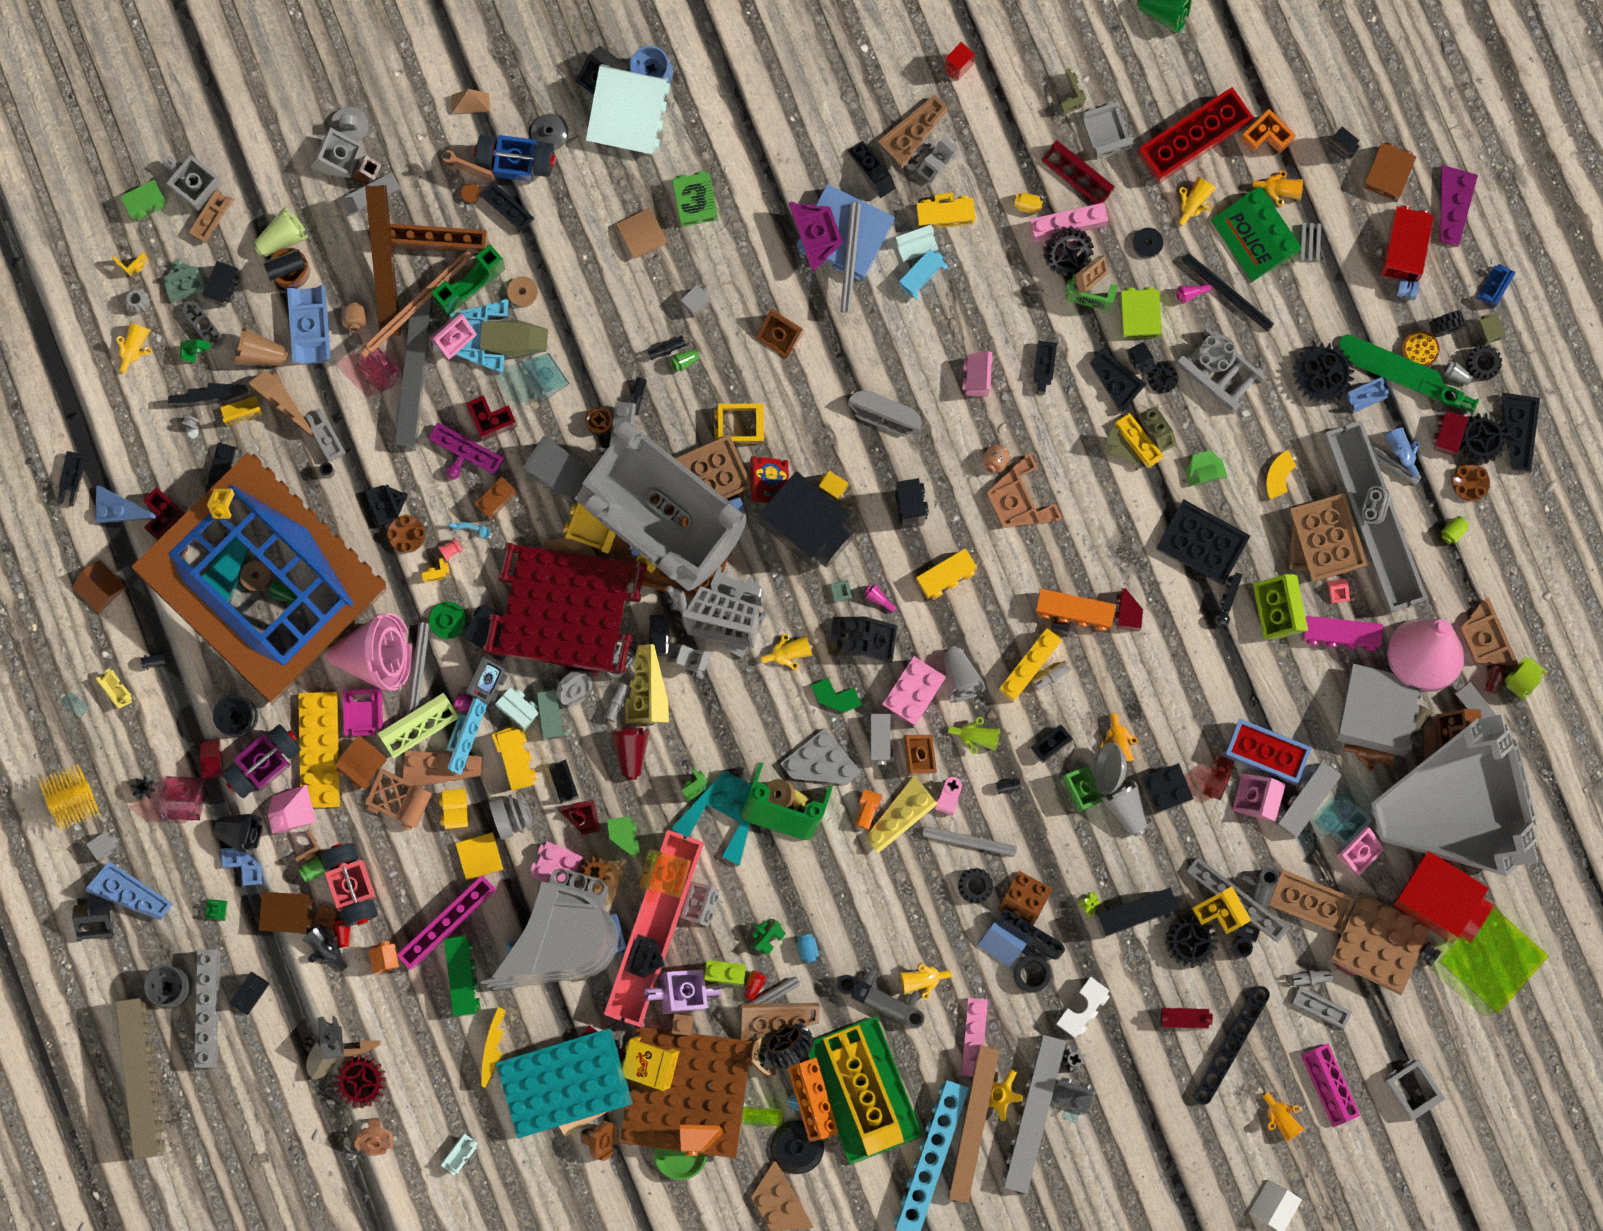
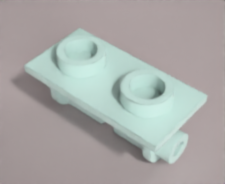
M463 1134L440 1165L452 1175L459 1173V1170L465 1164L464 1159L471 1156L474 1150L477 1149L478 1143L466 1134Z

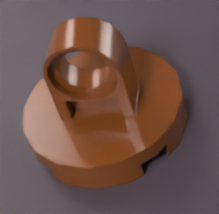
M607 1121L600 1122L595 1128H585L581 1131V1142L589 1146L590 1155L593 1158L605 1161L614 1152L611 1151L613 1144L617 1145L618 1128L613 1123Z

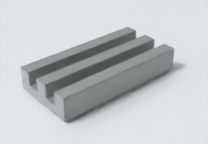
M1302 223L1300 261L1319 262L1321 224ZM1306 228L1309 229L1308 257H1305ZM1316 229L1315 257H1312L1313 230Z

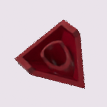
M594 799L573 803L557 809L581 832V835L600 831Z

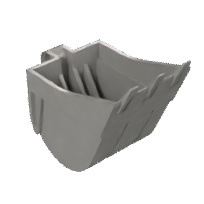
M555 869L551 874L549 883L541 882L531 917L522 935L493 977L482 981L481 984H488L486 985L487 987H494L492 990H503L587 978L603 971L613 960L619 943L617 925L610 913L604 909L609 890L606 883L600 879L566 869ZM565 874V881L558 883V876ZM579 879H583L584 885L581 888H576V882ZM601 884L602 891L597 894L594 893L595 886Z

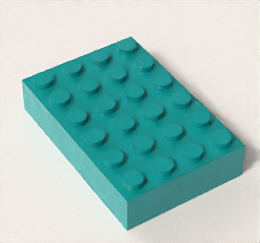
M611 1028L496 1063L517 1139L633 1104Z

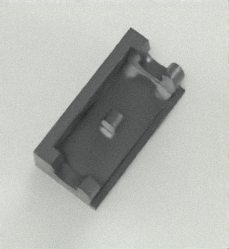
M324 1016L318 1017L320 1045L324 1058L330 1059L344 1056L342 1027L339 1026L337 1018L332 1016L333 1023L327 1024Z

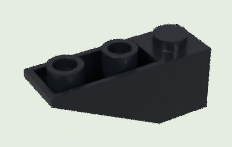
M863 141L847 150L879 198L896 189L891 174Z

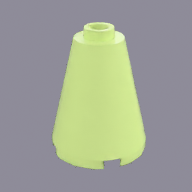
M283 208L255 240L256 245L254 248L260 256L262 254L264 256L271 255L279 249L288 248L308 238V234L304 236L305 228L295 214L287 212L289 208Z

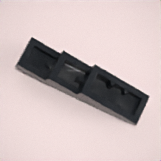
M208 383L207 390L188 389V397L168 396V404L171 407L210 405L246 394L249 389L246 385Z

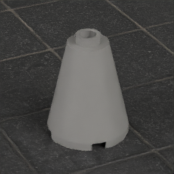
M956 646L948 648L944 654V664L950 701L953 702V699H956V702L966 701L976 697V692L981 690V693L984 692L986 689L985 683L963 650Z
M1129 781L1131 785L1126 786L1123 783L1113 794L1106 795L1107 797L1101 796V799L1128 834H1134L1136 837L1145 832L1144 829L1147 825L1136 781Z

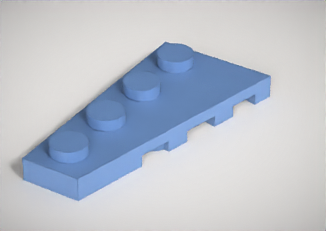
M110 861L86 888L88 893L160 921L173 905V903Z

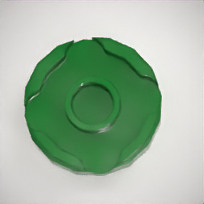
M445 601L433 607L430 611L428 622L434 635L441 639L450 640L463 633L462 630L467 623V618L461 606L455 602Z

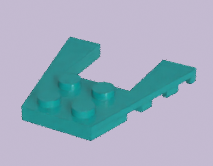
M724 771L677 821L671 830L684 835L686 838L687 836L690 837L706 805L740 823L722 856L740 866L750 823L741 818L740 810L749 783Z

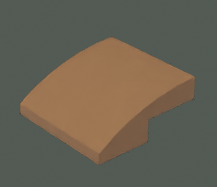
M650 207L616 224L634 259L668 243Z

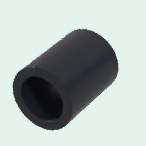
M324 462L320 465V472L325 478H332L334 476L335 469L332 464ZM325 468H331L329 473H324Z
M1053 621L1051 631L1055 635L1067 637L1070 624Z

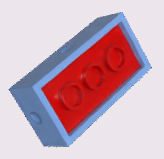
M1239 719L1223 757L1296 785L1300 780L1312 747Z

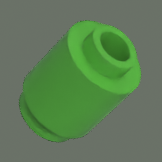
M319 856L302 864V867L298 868L305 882L313 881L327 872L324 861Z

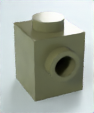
M1490 313L1480 317L1481 320L1477 323V327L1485 345L1504 338L1505 332L1498 314L1492 316Z

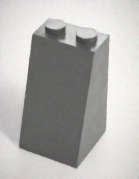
M545 436L541 438L523 466L525 475L572 504H576L575 497L582 489V483L593 470V468Z

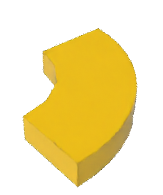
M1289 450L1280 454L1268 471L1266 491L1269 500L1288 492L1286 479L1288 474L1296 468Z

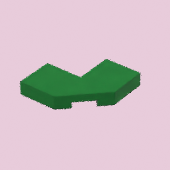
M829 678L811 685L816 699L821 705L842 713L862 706L854 688L836 695Z

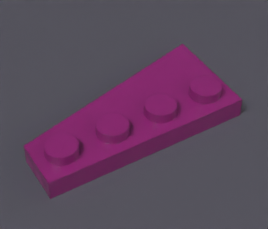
M1441 165L1440 242L1458 247L1478 175Z

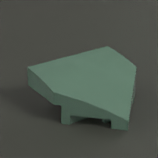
M175 259L171 271L164 277L166 281L165 287L171 303L202 293L206 287L202 273L198 271L197 267H192L179 259Z

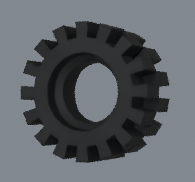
M1461 310L1449 312L1429 322L1435 338L1460 330L1467 325Z
M1485 344L1480 347L1477 346L1468 355L1466 369L1470 371L1471 375L1475 376L1474 379L1477 380L1479 378L1480 381L1490 380L1500 371L1503 360L1500 358V352H1496L1497 349L1495 347L1491 348V345L1485 346ZM1480 356H1486L1490 359L1491 367L1484 370L1477 365V359Z
M971 868L965 871L958 882V890L963 899L975 904L988 899L994 886L990 874L979 868ZM977 878L982 881L983 889L981 892L972 893L969 890L968 883L971 879Z

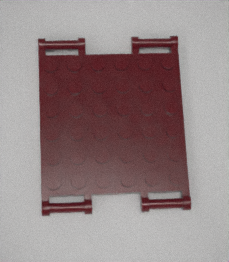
M505 543L504 550L506 552L501 573L498 575V581L511 583L505 617L496 614H490L489 616L490 625L486 644L483 645L482 652L491 655L625 674L629 644L632 643L633 636L629 634H619L625 602H640L641 585L648 565L643 562L634 563ZM513 553H518L514 575H508ZM632 570L637 571L632 593H627ZM497 624H502L498 648L493 647ZM617 642H621L618 665H613Z

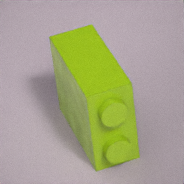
M1145 287L1143 290L1125 288L1124 291H1121L1122 340L1160 338L1162 329L1159 289H1154V287Z
M707 960L704 980L705 982L744 987L746 965Z

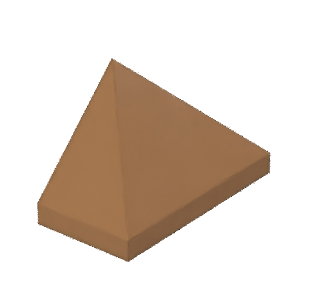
M467 89L451 95L452 114L490 113L489 93Z

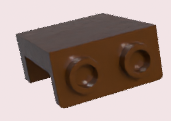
M262 892L259 931L308 934V930L312 928V919L309 918V912L313 911L314 900L311 899L309 894Z

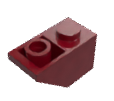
M1122 588L1121 593H1117L1116 604H1119V612H1115L1114 623H1117V629L1140 631L1142 628L1143 608L1126 588Z

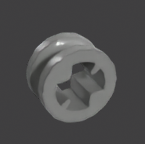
M183 415L184 421H181L180 424L197 430L196 424L200 420Z

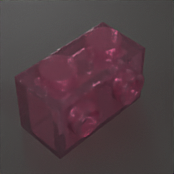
M379 348L375 349L372 354L369 353L365 358L362 357L355 366L381 393L392 388L403 373Z

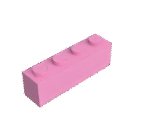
M1100 203L1030 219L1029 227L1034 243L1051 239L1049 234L1055 235V229H1058L1059 232L1062 231V226H1065L1067 230L1070 225L1074 229L1079 227L1081 231L1106 227L1108 217L1105 204Z

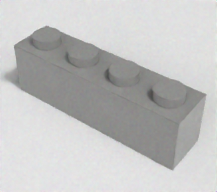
M1323 761L1319 765L1316 763L1310 771L1312 775L1309 780L1304 779L1299 786V789H1301L1297 796L1294 794L1287 804L1290 806L1287 811L1282 810L1276 818L1279 821L1276 826L1294 839L1299 836L1341 777L1339 772Z

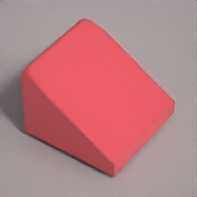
M1345 578L1327 581L1331 604L1350 601L1349 586Z

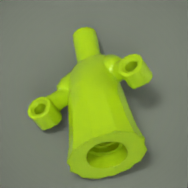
M978 717L972 723L963 725L962 728L949 726L948 734L959 736L960 740L968 746L970 752L976 754L978 748L973 746V744L996 751L1000 728L976 727L984 723V719Z

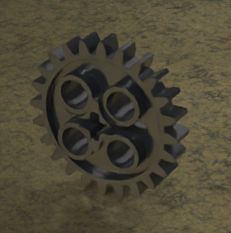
M1321 342L1319 348H1317L1316 344H1313L1312 350L1306 347V354L1300 352L1299 355L1302 359L1296 358L1295 362L1299 365L1293 366L1292 369L1297 372L1293 373L1292 377L1298 378L1294 381V384H1300L1297 391H1304L1302 397L1308 394L1309 401L1316 398V404H1318L1320 399H1322L1323 403L1326 404L1328 399L1331 403H1334L1335 397L1340 400L1342 398L1341 393L1347 394L1345 388L1350 389L1352 385L1348 382L1354 380L1349 375L1354 374L1355 370L1349 369L1353 363H1347L1350 356L1343 357L1345 350L1338 352V346L1331 349V343L1324 347L1323 342ZM1317 358H1320L1321 365L1317 361ZM1325 358H1331L1334 361V365H1327ZM1307 364L1315 365L1316 370L1309 371ZM1321 370L1323 372H1327V375L1325 377L1323 374H1319ZM1331 376L1339 377L1340 383L1332 382ZM1326 381H1327V384L1330 386V389H1327V387H1326ZM1313 382H1320L1322 384V388L1316 389L1313 386Z

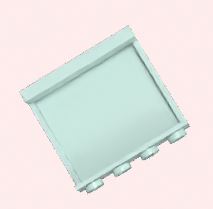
M601 64L598 71L586 141L653 154L655 150H658L660 139H657L658 131H662L663 120H661V114L665 113L667 106L664 98L665 94L668 95L670 90V83H667L668 78L653 77L610 68L609 65Z

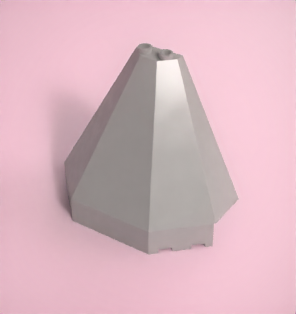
M1501 714L1477 718L1371 803V815L1376 820L1375 831L1377 836H1380L1381 841L1422 853H1427L1429 850L1440 858L1508 876L1515 866L1538 862L1535 850L1537 848V833L1534 830V825H1537V819L1518 742L1516 739L1512 740V732L1507 724L1504 725Z

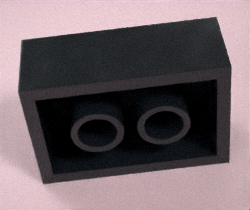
M919 478L896 482L894 493L901 529L924 525L929 513L927 501L923 502L925 497L924 483H920Z

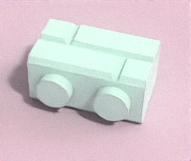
M510 687L495 705L523 731H526L540 716V713L537 711L539 707L532 701L528 703L524 700L523 697L525 695L518 688L513 690Z

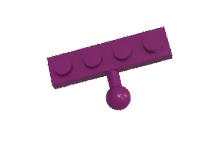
M438 422L428 438L429 441L458 456L454 464L449 465L445 471L446 476L451 480L459 478L461 474L460 467L464 460L494 476L504 461L503 457Z

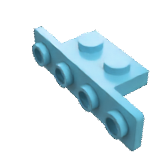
M476 697L472 700L467 716L459 714L446 748L447 751L453 753L447 769L461 775L465 767L467 757L487 707V703Z

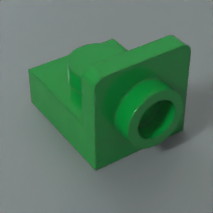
M199 339L180 341V360L195 363L196 354H202V351L210 350V342Z

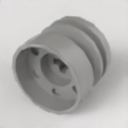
M521 792L516 793L517 802H514L512 795H508V805H505L501 798L489 802L501 840L513 837V827L516 826L521 834L524 833L522 824H526L528 831L533 830V818L528 803Z

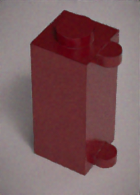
M1161 1008L1160 1028L1209 1029V1025L1213 1024V1014L1209 1013V1009Z

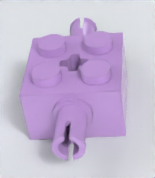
M703 969L666 972L659 975L660 988H645L644 995L652 994L644 997L646 1001L662 1000L663 1014L700 1012L708 1008L707 996H720L721 990H716L721 988L719 983L705 985Z

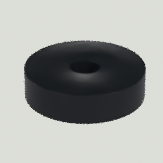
M1147 227L1135 234L1133 249L1138 256L1150 259L1156 257L1161 252L1163 237L1159 231ZM1149 240L1151 245H1145V241Z

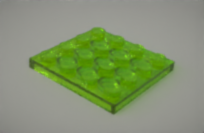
M1493 907L1473 941L1469 943L1459 938L1439 963L1494 1012L1499 1014L1546 961L1549 955Z

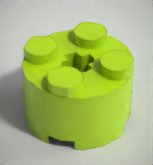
M1524 657L1517 666L1519 670L1516 673L1512 671L1505 681L1507 684L1505 687L1523 701L1527 698L1525 694L1530 695L1542 681L1543 677L1541 674L1545 676L1548 673L1545 668L1531 657Z

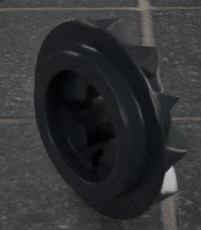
M1160 363L1155 365L1156 369L1148 373L1150 387L1158 393L1172 391L1178 382L1176 369L1170 364ZM1162 371L1165 376L1171 377L1165 380L1164 385L1162 380L1157 378L1161 376Z

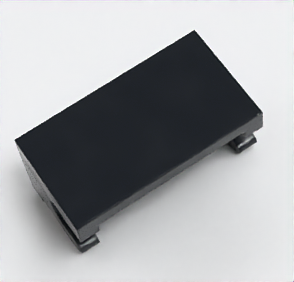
M566 759L558 764L550 765L549 770L560 803L563 804L579 798Z

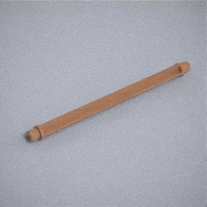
M466 250L462 255L460 254L364 344L359 354L363 358L369 353L372 354L375 349L432 297L431 292L445 280L448 282L468 263V260L472 257L471 253Z

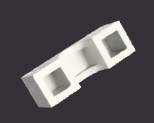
M1089 977L1078 992L1086 1000L1087 1006L1085 1011L1077 1014L1067 1008L1055 1025L1072 1038L1081 1037L1087 1029L1085 1027L1087 1021L1090 1020L1092 1022L1098 1014L1096 1011L1100 1004L1103 1006L1110 996L1107 994L1110 990L1092 977Z

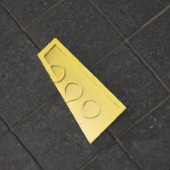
M914 775L865 838L876 852L879 853L934 808L937 802Z

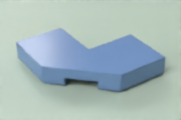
M234 848L221 849L222 868L241 867L242 886L262 885L261 865L249 854L239 852Z

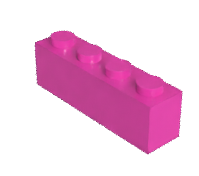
M1306 616L1308 631L1303 632L1302 641L1307 642V645L1317 646L1318 643L1326 644V647L1337 648V645L1345 646V649L1356 650L1357 647H1360L1368 652H1375L1376 649L1381 647L1383 624Z

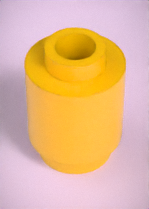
M1022 192V194L1017 193L1014 207L1018 208L1019 211L1036 215L1037 211H1041L1043 201L1037 195Z

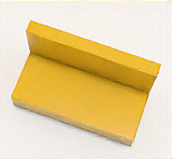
M257 395L220 407L223 422L226 426L263 415Z

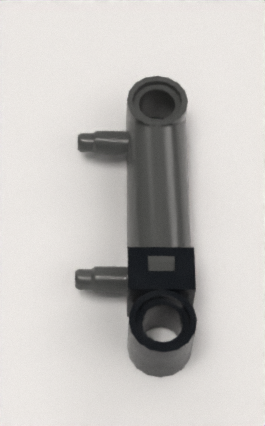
M1270 867L1265 868L1259 873L1258 880L1244 875L1241 877V881L1255 887L1251 898L1266 910L1279 881V873ZM1265 873L1272 874V883H1267L1264 880ZM1251 922L1234 930L1237 932L1236 937L1240 938L1233 943L1231 949L1233 955L1237 958L1242 959L1251 955L1253 951L1252 943L1257 941L1260 929ZM1239 943H1243L1247 946V951L1245 954H1242L1238 951L1237 947Z
M870 969L864 981L860 980L858 984L851 975H843L838 979L837 989L841 994H853L851 999L909 1028L918 1029L923 1025L925 1020L923 1012L914 1008L919 992L914 991L906 1004L871 986L876 973L873 969ZM843 980H850L852 988L844 990L841 987ZM911 1014L919 1015L920 1022L918 1024H912L909 1021Z

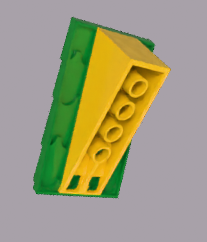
M877 1016L814 1040V1047L810 1050L811 1053L808 1056L809 1059L817 1058L838 1135L850 1165L923 1137Z

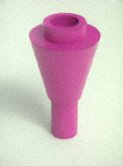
M1210 284L1178 286V290H1176L1177 300L1185 304L1201 293L1211 291Z
M876 583L873 586L869 584L864 590V599L883 606L891 613L896 609V606L887 600Z

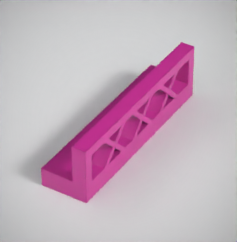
M1329 1044L1302 1054L1301 1057L1332 1127L1360 1116ZM1322 1050H1324L1327 1060L1324 1059L1321 1053ZM1330 1070H1333L1335 1078L1332 1077ZM1338 1088L1342 1090L1343 1096L1339 1094ZM1346 1106L1350 1108L1352 1115L1349 1116Z

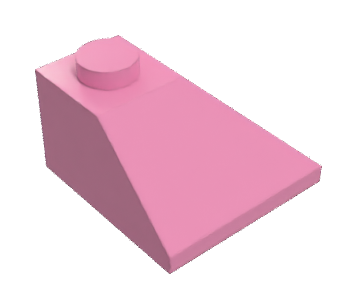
M307 785L272 796L268 811L272 834L286 833L316 823Z

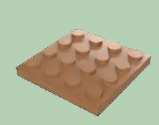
M1360 893L1330 961L1402 995L1430 929L1412 917Z

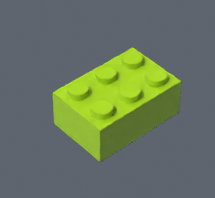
M1284 574L1253 583L1264 639L1276 640L1308 631L1297 575Z

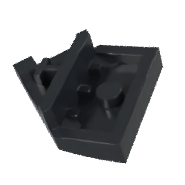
M387 484L386 486L381 485L367 490L364 493L378 528L390 524L399 516L408 496L407 493L391 488Z
M637 934L625 971L644 978L665 966L657 941Z

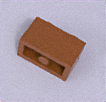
M501 477L475 505L491 521L517 492Z

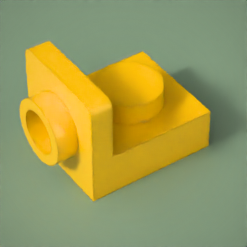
M214 489L207 503L213 519H230L231 513L228 507L234 496L232 489Z
M439 558L441 570H437V568L426 569V572L422 573L424 583L446 580V574H450L448 562L445 563L443 558Z

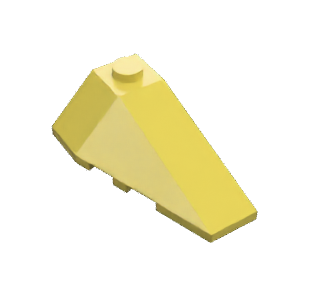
M654 644L638 645L633 666L635 675L633 681L630 680L629 687H631L630 698H626L625 723L669 722L668 699Z

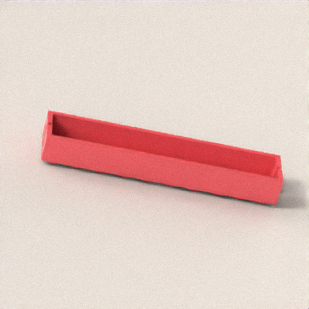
M670 830L666 832L604 1015L619 1021L625 1018V1023L640 1028L643 1026L651 1000L646 1001L644 997L652 995H644L645 988H656L662 967L644 978L625 971L637 934L656 940L665 961L704 847V842L688 836L686 841H683L684 835Z

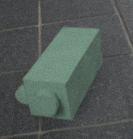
M552 688L541 689V692L537 693L544 740L569 736L568 732H563L559 701L556 696L557 691L552 690Z

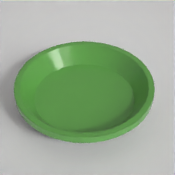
M654 1148V1159L657 1167L665 1176L674 1180H687L696 1176L703 1169L707 1160V1155L703 1154L686 1156V1153Z

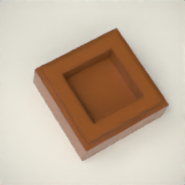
M320 904L313 922L332 930L334 920H336L339 911Z

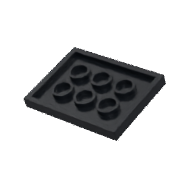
M1183 499L1156 550L1223 586L1251 535Z

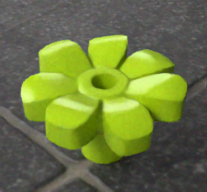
M1088 892L1087 898L1079 900V906L1084 907L1083 911L1089 917L1097 914L1098 909L1096 906H1100V900L1097 899V894L1093 892Z

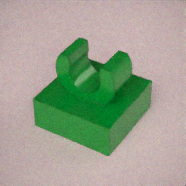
M207 899L205 919L226 921L228 901Z

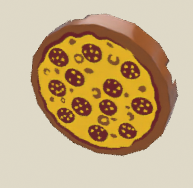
M1420 330L1409 334L1401 347L1403 357L1426 367L1435 363L1440 351L1439 343L1434 335Z

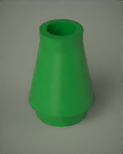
M275 580L267 593L271 595V598L290 604L294 602L297 596L282 582Z

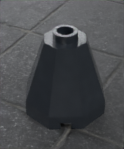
M252 814L219 817L214 822L212 830L215 837L237 851L252 855L254 852L251 850L253 848L257 849L261 839L263 828L259 825L258 821L262 822V818Z

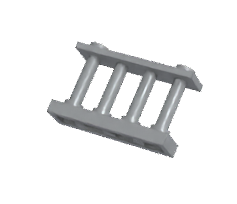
M1208 327L1203 333L1206 337L1219 334L1216 330H1210ZM1199 347L1190 357L1182 356L1176 364L1233 414L1241 405L1238 403L1239 398L1255 380L1261 383L1265 378L1264 372L1258 366L1254 367L1238 353H1236L1234 365L1219 382H1214L1209 378L1211 370L1207 368L1200 370L1195 366V362L1199 358ZM1242 367L1250 375L1233 394L1229 395L1224 391V386Z

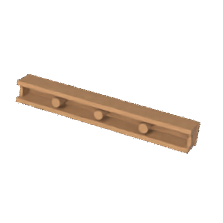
M979 1044L948 1195V1199L951 1201L969 1203L1000 1051Z

